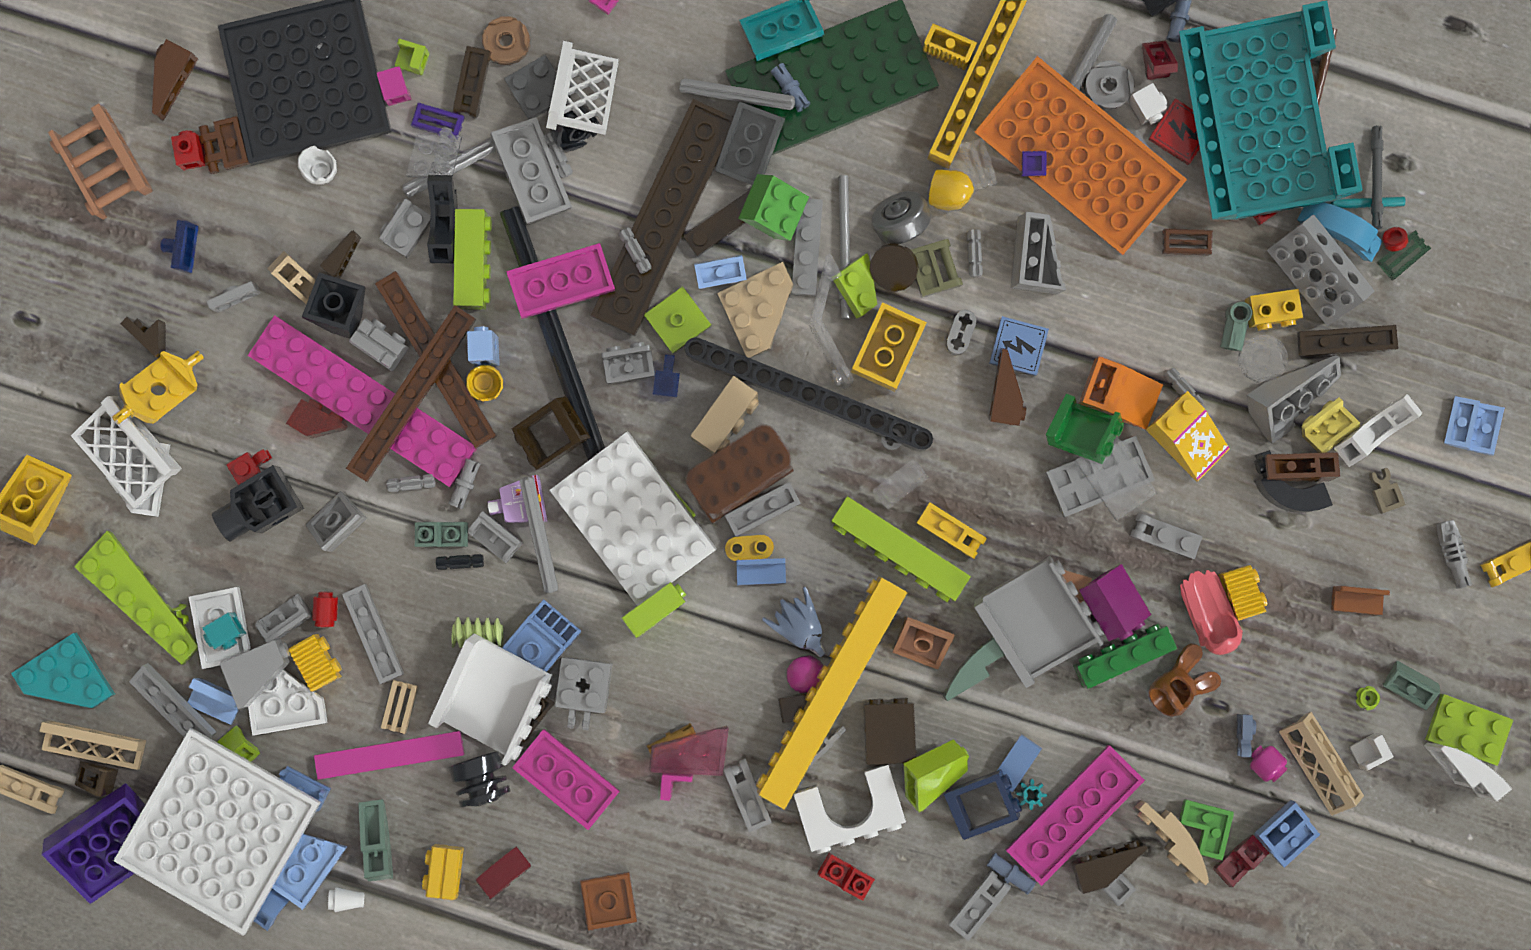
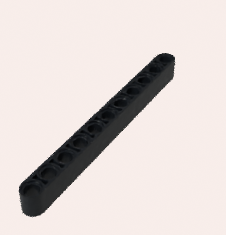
M691 338L685 344L686 356L695 363L730 377L735 376L740 381L880 437H885V439L900 443L915 451H925L933 443V434L928 429L701 338ZM693 344H699L702 346L703 351L700 355L694 356L690 354L689 348ZM716 353H722L725 356V361L720 365L714 364L711 360L712 356ZM744 362L747 364L748 370L743 374H739L734 370L735 364ZM760 371H767L770 374V380L766 383H761L757 380V374ZM783 380L791 381L793 384L792 390L789 392L782 391L779 388L780 382ZM812 389L815 392V398L811 401H806L802 397L803 390ZM827 398H834L838 403V407L834 410H829L825 407L824 401ZM857 407L860 410V417L851 419L847 415V409ZM872 416L881 417L883 425L880 428L871 426L870 418ZM902 425L905 429V435L903 437H896L892 431L893 426ZM917 434L926 435L928 439L926 446L917 445L915 442Z

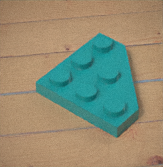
M77 633L69 635L11 673L24 694L95 708L115 695V692Z

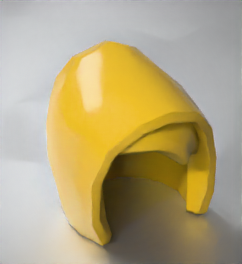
M937 169L930 186L929 205L942 210L961 209L969 202L974 193L973 183L969 176L962 171Z

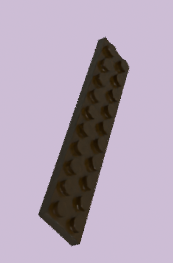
M692 100L631 229L634 234L633 238H636L645 254L644 258L648 259L651 269L641 274L636 267L637 263H634L625 247L626 243H624L610 273L615 291L599 296L591 317L634 337L636 336L719 160L734 117L700 101Z

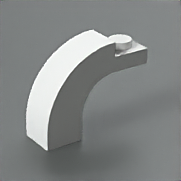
M1406 394L1360 424L1357 430L1338 443L1334 449L1350 467L1367 457L1375 447L1390 435L1420 417L1422 412L1409 395Z

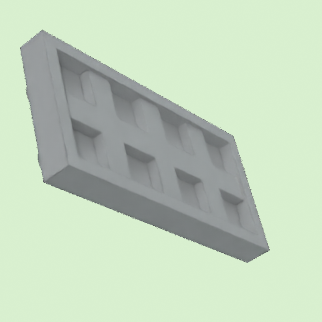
M1137 436L1114 444L1110 457L1106 456L1103 464L1082 457L1045 472L1063 517L1155 481Z

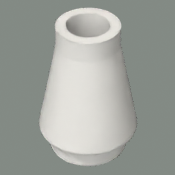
M337 887L335 890H329L328 910L339 912L364 907V892Z

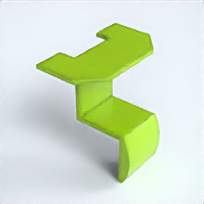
M179 604V607L171 610L176 611V617L182 618L183 625L189 622V617L182 614L181 610L186 608V604Z

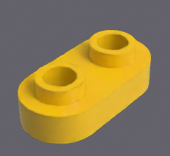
M766 535L733 537L727 541L725 546L726 555L733 561L766 559L772 554L774 549L772 540ZM760 542L766 544V550L763 552L757 550V544ZM735 544H739L742 547V551L738 554L732 550Z

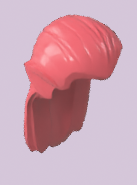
M1209 570L1205 574L1200 571L1191 573L1188 581L1183 580L1180 590L1189 617L1198 635L1200 646H1205L1209 652L1216 655L1233 652L1241 643L1243 631L1238 620L1235 618L1218 575Z

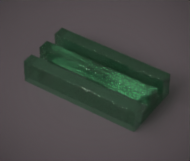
M1416 230L1408 235V242L1413 239L1415 243L1387 266L1385 262L1398 251H1389L1376 262L1391 280L1396 279L1431 249L1429 245L1426 246L1425 240L1418 236L1419 233ZM1420 247L1421 250L1393 273L1391 269L1416 248Z

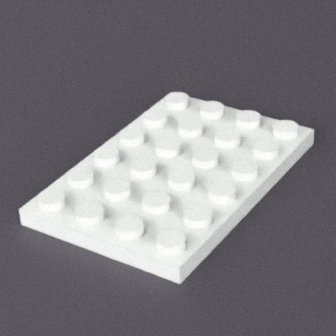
M628 431L550 489V492L637 606L670 582L675 581L717 549Z

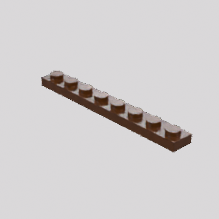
M395 271L375 284L420 357L435 333L401 277ZM449 360L435 383L473 446L477 449L497 437L474 397L470 395L466 384L452 361Z
M454 305L347 465V470L366 482L370 480L467 335V331L475 323L476 319Z

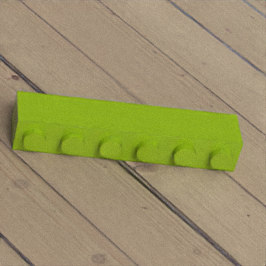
M848 496L831 520V523L835 524L833 526L835 531L843 536L848 533L855 537L853 540L855 544L863 549H866L868 546L875 550L874 556L885 563L887 560L892 561L896 564L894 569L905 576L908 573L916 577L914 582L925 589L929 586L937 591L935 595L947 603L949 600H957L971 578L970 575Z

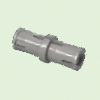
M466 458L460 477L455 480L457 484L448 504L460 509L464 508L469 491L474 488L473 481L481 465L480 463Z

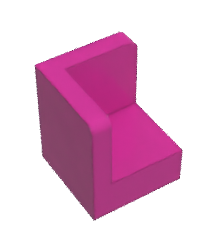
M400 67L377 72L382 94L388 106L412 100Z

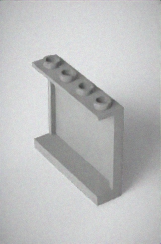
M1051 556L974 600L976 611L1026 688L1035 683V677L1097 642L1100 646L1103 645L1101 637L1104 635L1103 630L1097 621L1094 623L1089 618L1091 611L1084 601L1079 602L1076 597L1079 593L1072 581L1067 583L1063 576L1066 573L1059 560L1054 562Z

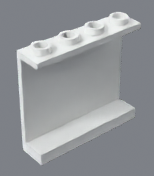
M474 633L465 640L428 724L438 728L443 722L504 754L505 756L501 764L506 766L512 759L516 760L521 753L522 747L519 745L522 739L525 740L532 729V726L529 725L531 719H535L542 706L539 705L541 698H545L550 691L551 685L549 681L552 675Z

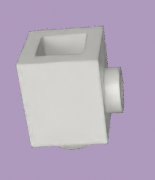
M1153 83L1135 92L1128 99L1141 125L1147 122L1150 125L1156 123L1163 118L1162 114L1167 109L1165 96L1162 92L1157 91Z

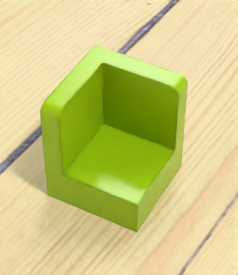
M398 39L397 44L400 50L395 66L423 76L430 54L426 46Z

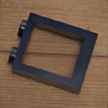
M1001 769L950 788L944 793L962 840L1019 819V812L1022 811L1020 802L1017 797L1013 798L1010 791L1012 788L1010 778L1007 774L1003 775ZM996 782L1009 814L973 827L960 795Z

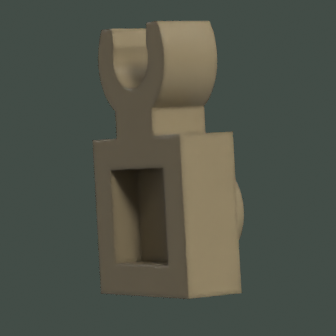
M1388 468L1381 469L1383 473L1381 480L1377 478L1375 472L1369 473L1371 482L1376 484L1378 488L1371 492L1380 514L1406 505L1398 483L1390 484L1389 482L1391 474Z

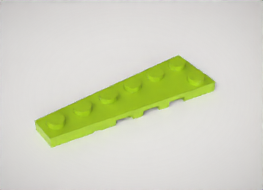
M106 531L74 567L181 665L185 664L198 650L197 640L186 626L183 625V622L176 617L175 612L171 610L172 608L161 598L157 589L143 575V571L139 566H136L129 557V553L111 531Z

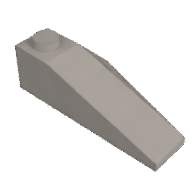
M1335 355L1263 383L1247 395L1249 414L1270 443L1273 444L1291 431L1295 426L1293 421L1301 413L1306 414L1311 409L1309 405L1315 397H1322L1341 376L1340 358Z

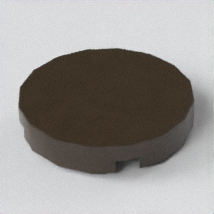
M895 243L886 244L879 248L870 263L872 278L878 286L894 292L905 290L911 286L917 277L919 269L917 257L911 249Z

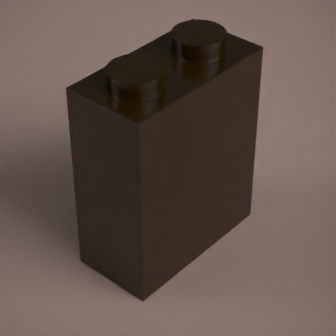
M893 698V703H883V699H869V704H863L866 764H899L916 758L914 703L908 702V698Z

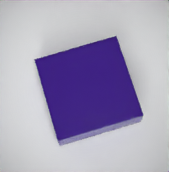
M1022 151V176H1046L1047 151Z

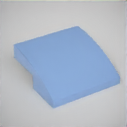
M1455 396L1444 444L1493 456L1505 408Z

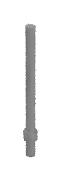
M847 175L839 176L840 271L850 264L849 187ZM838 290L839 300L841 301V319H851V309Z

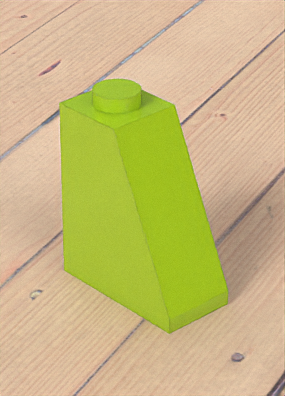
M670 582L622 617V619L636 638L641 637L686 602L683 597L687 594L679 584L674 586Z
M953 739L904 763L905 797L918 812L927 808L968 772L969 755L963 746L960 747Z

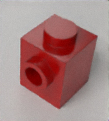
M181 131L178 133V136L171 137L175 162L179 168L188 170L206 166L203 158L205 156L204 148L200 144L198 134L193 131Z

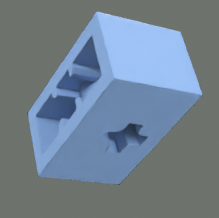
M474 327V331H467L468 361L475 367L480 365L499 366V337L492 330H489V327Z

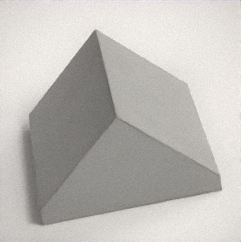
M340 491L306 526L321 549L333 552L367 517Z

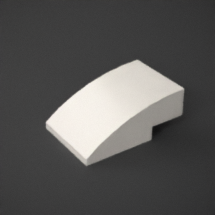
M1429 742L1424 745L1455 784L1472 788L1478 797L1497 802L1512 790L1502 777L1475 757L1444 745Z

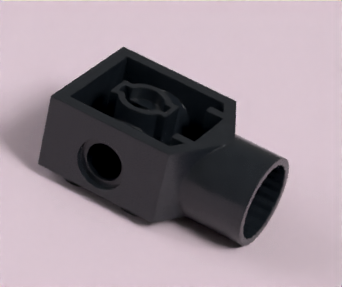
M272 465L231 489L230 502L212 512V518L224 538L231 542L250 530L255 533H264L300 512L304 507L281 467Z

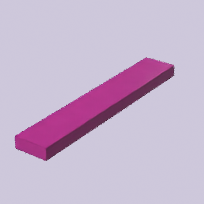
M461 731L317 754L314 755L317 780L463 756L465 753Z

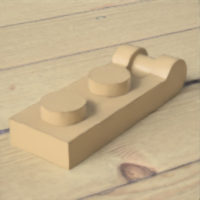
M0 765V794L47 813H56L58 805H56L59 798H62L65 791L63 788ZM43 792L49 794L47 801L41 800Z

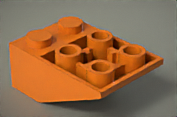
M1099 356L1093 362L1078 404L1112 416L1115 411L1119 412L1123 422L1145 430L1150 423L1163 384L1122 364Z

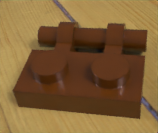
M237 116L214 121V132L209 131L208 125L199 126V140L205 152L203 158L210 174L219 173L218 163L222 161L226 170L249 165ZM218 141L220 152L218 153L214 152L212 143Z

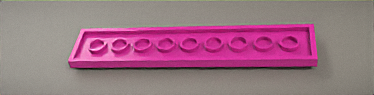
M275 315L248 354L250 358L367 434L370 433L395 395L394 392ZM418 408L390 448L425 472L432 474L450 488L461 474L466 458L470 459L476 451L471 442Z

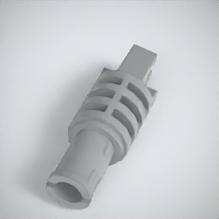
M1454 520L1437 524L1441 551L1444 554L1446 566L1451 568L1456 589L1465 588L1467 585L1471 586L1472 582L1466 566L1468 557H1466L1462 537Z

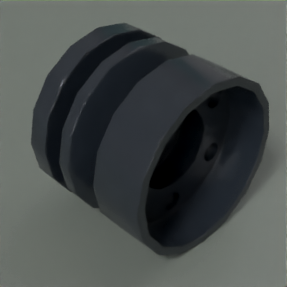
M499 751L478 756L448 767L453 783L465 781L466 786L456 792L457 796L469 794L468 798L459 801L461 808L467 806L477 807L496 801L511 791L509 785L498 788L497 783L507 780V777H495L493 773L503 767Z

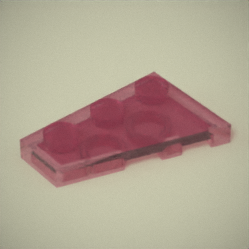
M723 726L652 745L649 765L650 772L723 776L729 728Z

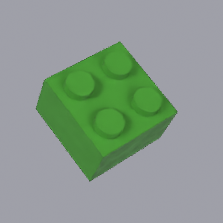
M757 174L739 219L774 239L791 241L809 196L773 175Z

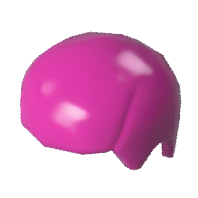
M810 655L801 656L793 660L787 668V681L790 687L799 693H808L811 687L815 688L820 680L817 676L823 667L822 662Z

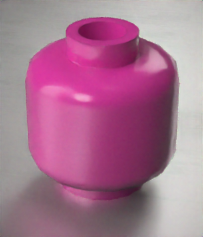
M1259 746L1251 754L1253 760L1250 763V768L1265 782L1270 780L1275 782L1287 771L1285 767L1287 759L1274 746H1267L1266 748Z

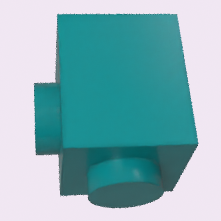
M235 612L226 613L202 628L205 632L203 637L210 647L213 646L214 649L223 648L224 651L238 644L236 640L247 634Z

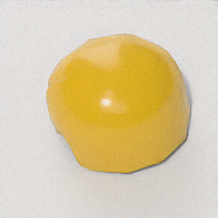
M476 366L470 370L466 378V388L470 395L477 400L491 401L496 399L502 391L503 377L500 371L493 366Z

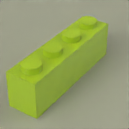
M455 209L453 306L456 305L460 309H486V303H490V288H487V279L491 278V266L487 264V255H491V241L487 240V231L492 229V220L485 209Z

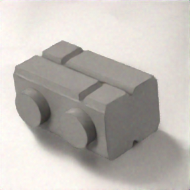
M365 318L358 327V330L350 338L349 343L393 372L409 349L404 345L406 340L395 332L392 335L385 332L386 326L375 318L372 322Z

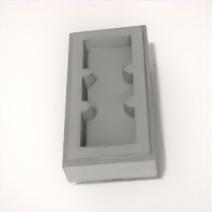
M250 281L239 287L235 285L226 288L223 294L208 300L207 304L211 310L219 313L255 297L261 292L258 285Z

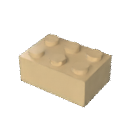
M733 376L694 430L691 439L712 455L731 444L728 439L733 433L737 435L745 424L743 420L747 413L752 415L759 405L757 400L758 393Z

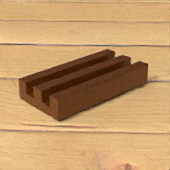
M1163 229L1162 254L1211 255L1213 230ZM1169 235L1207 236V240L1169 239ZM1169 245L1207 246V249L1169 248Z

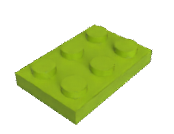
M1440 694L1425 740L1458 749L1476 759L1498 766L1513 719L1451 696Z

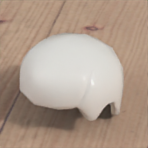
M311 146L303 150L299 155L298 168L302 177L308 182L323 185L333 180L337 172V162L328 150H321L316 146Z

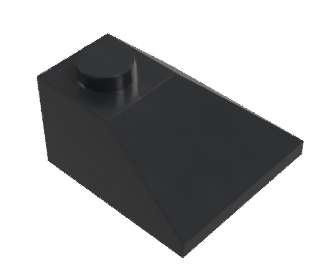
M318 273L302 318L330 333L351 338L355 331H357L362 319L366 288L356 283Z

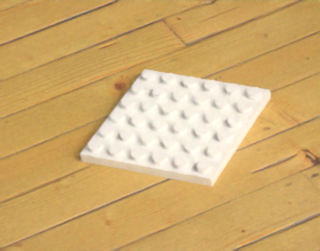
M192 728L186 734L114 861L241 935H245L321 802Z

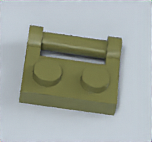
M949 239L911 249L917 257L919 264L916 281L922 298L963 285L962 279L958 278L951 256ZM940 250L949 281L943 282L934 251Z

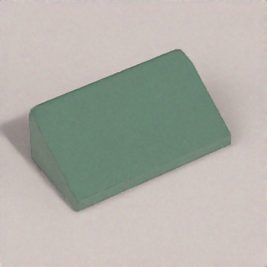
M1399 661L1395 662L1383 684L1385 688L1425 710L1428 709L1440 694V685L1437 682Z

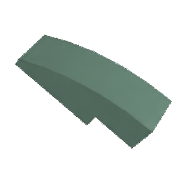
M994 637L979 646L957 669L943 694L946 701L951 700L990 676L985 667L1005 655Z
M384 800L359 802L360 847L363 853L364 878L369 882L392 879L391 845Z

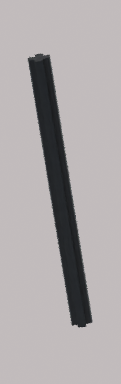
M519 206L501 211L500 215L518 266L522 267L539 262ZM554 309L537 314L536 317L564 395L591 437L582 443L587 460L589 461L605 449L557 311Z

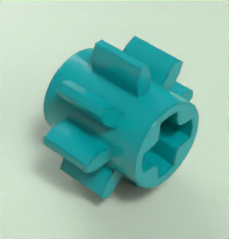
M1032 778L1029 779V784L1025 785L1020 782L1022 788L1020 791L1015 792L1016 795L1022 798L1019 801L1020 805L1022 806L1027 802L1029 810H1032L1035 804L1042 807L1041 798L1047 797V794L1040 790L1043 784L1039 783L1035 786ZM1028 789L1032 791L1036 789L1034 792L1036 797L1034 799L1027 798L1028 793L1026 791Z

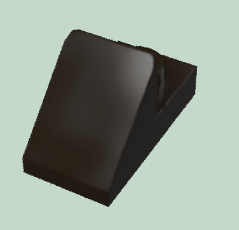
M126 317L120 323L155 357L159 358L162 351L166 352L165 322L158 319L149 329L138 318L133 320Z

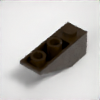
M1138 840L1124 843L1123 848L1107 847L1100 850L1101 854L1091 856V853L1077 856V860L1071 863L1079 891L1082 894L1107 888L1148 849L1147 845L1142 842L1139 843Z

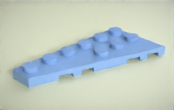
M303 834L272 889L303 910L342 856L347 846Z

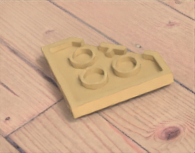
M783 262L717 293L748 358L755 357L771 349L773 338L783 316L789 294H791L794 286Z

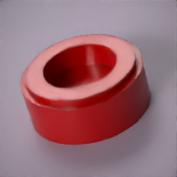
M1401 227L1389 228L1382 236L1383 245L1389 251L1404 249L1408 244L1407 232Z

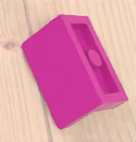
M664 771L661 781L660 800L670 801L673 793V781L692 782L694 773Z

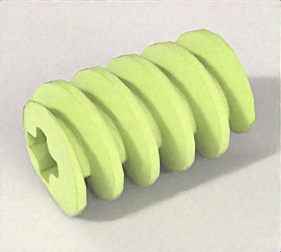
M459 617L456 618L452 627V648L455 647L457 642L459 647L462 648L465 640L474 633L493 644L497 642L499 647H503L504 627L500 624L499 618L495 619L493 625H491L489 618H486L484 625H481L479 617H476L474 624H471L469 617H466L464 624H461Z

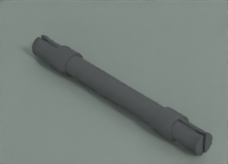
M1382 126L1372 127L1371 215L1372 226L1376 229L1383 228L1382 151L1384 150V141L1382 140Z

